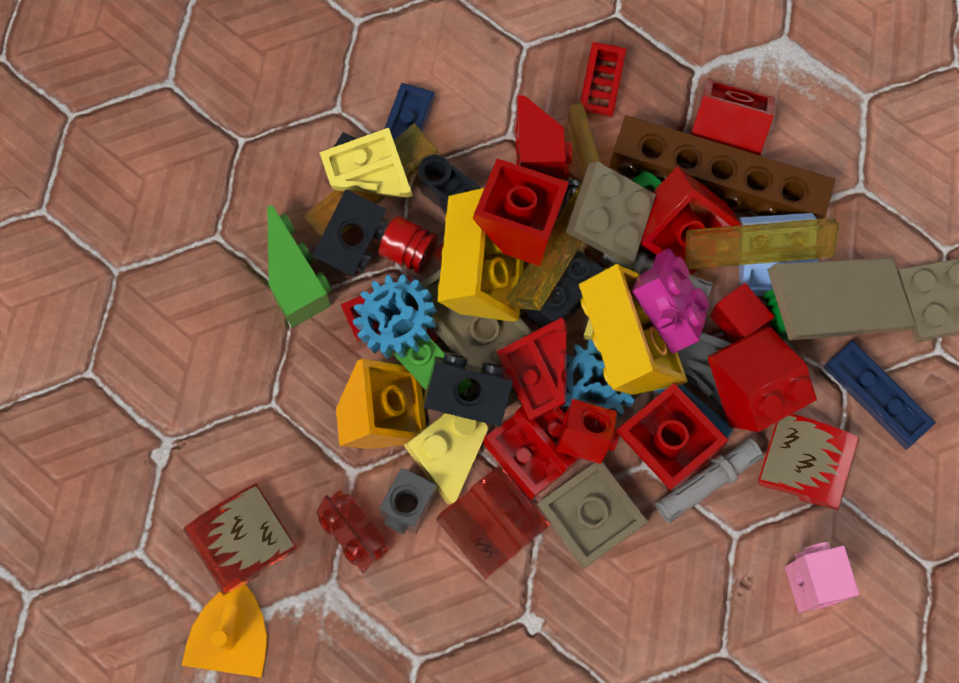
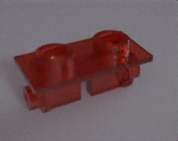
M340 490L331 497L328 495L324 496L316 512L321 527L325 532L332 534L342 546L343 554L348 562L356 565L363 574L366 573L374 559L379 561L389 553V550L386 548L388 542L371 522L360 529L357 527L356 524L363 520L366 515L350 494L345 495Z

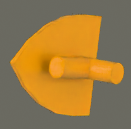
M241 578L220 590L204 606L190 631L181 666L262 678L267 646L264 616L254 594Z

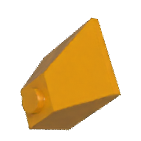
M363 358L357 360L336 407L339 446L362 449L404 445L426 427L422 386L403 365Z

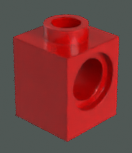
M746 283L716 303L710 314V318L732 343L764 327H768L774 319L773 314Z
M572 398L562 420L556 451L601 464L608 450L614 452L619 440V434L616 432L618 428H615L617 411Z

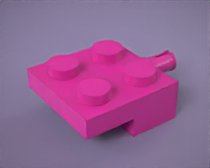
M668 248L656 255L650 270L638 275L632 293L673 354L699 342L709 303L704 292L700 288H695L690 281L689 270L683 259L680 257L676 258L671 249Z

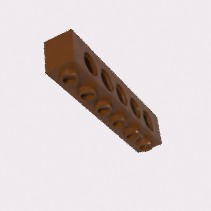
M628 115L624 117L609 168L627 177L637 176L643 171L649 172L659 179L661 183L678 166L724 200L730 209L741 208L754 212L757 216L813 213L817 218L816 231L826 217L836 181L832 177ZM652 152L657 158H649L643 153ZM680 162L687 163V164H689L692 168H691V169H684V168L680 167V166L678 165V163H680ZM713 173L724 175L726 180L717 179ZM748 184H756L760 187L761 191L751 189ZM783 194L793 196L796 202L787 200Z

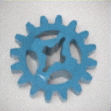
M401 274L398 282H395L390 275H386L385 285L380 286L376 281L371 282L374 291L371 294L362 291L360 295L365 300L364 305L358 304L354 306L356 312L361 315V317L353 320V324L361 330L357 334L363 343L368 342L367 347L372 352L376 353L381 350V353L386 358L391 357L393 350L401 358L405 357L406 348L411 347L415 352L420 351L417 342L420 339L429 342L431 338L426 333L427 328L437 327L435 320L430 317L438 312L434 303L430 302L433 299L427 289L423 290L422 284L417 279L410 284L406 275ZM410 297L416 300L419 311L411 307ZM373 322H377L379 325L380 336L376 334Z
M593 340L588 341L587 350H583L578 344L575 345L573 349L574 358L567 355V404L564 406H568L573 398L617 411L616 417H622L624 413L622 405L631 408L635 400L631 395L623 392L618 395L617 391L613 390L606 380L604 386L599 382L590 384L592 376L596 380L605 379L603 374L604 362L597 360H603L601 352L597 350ZM578 367L582 379L574 386L573 373ZM586 400L597 401V402H599L600 404L591 403V402L586 401Z

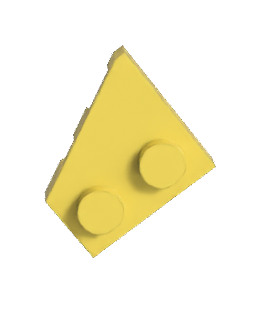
M389 128L319 152L333 190L345 191V189L358 193L407 198L413 196Z
M443 413L407 441L404 447L430 482L437 485V491L448 505L453 504L457 500L489 428L483 422Z

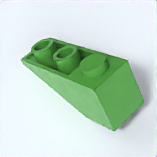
M270 205L267 207L269 287L274 299L293 328L331 307L327 294L332 289L323 273L319 272L315 275L309 264L314 262L305 244L302 242L297 245L291 235L296 233L288 216L285 213L279 216L274 206Z

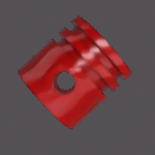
M397 215L383 235L379 247V255L401 266L406 265L407 269H414L415 273L421 274L434 254L439 235L433 232L430 233V230L425 228L422 230L421 226Z

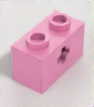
M829 542L811 545L804 548L805 551L794 554L796 560L785 566L798 614L837 605L859 596L845 546L831 549Z

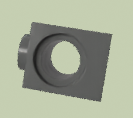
M401 467L379 508L381 516L386 518L383 524L400 534H405L406 530L416 534L438 493L437 485ZM404 496H412L418 501V505L414 511L402 513L396 508L398 500Z

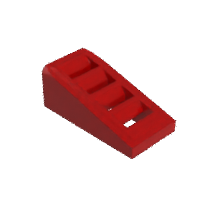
M592 41L578 111L613 118L627 48ZM596 59L615 63V68L595 64ZM593 72L613 75V79L593 77ZM595 84L610 87L611 89L610 93L590 89V86ZM588 96L608 100V105L602 106L587 103Z

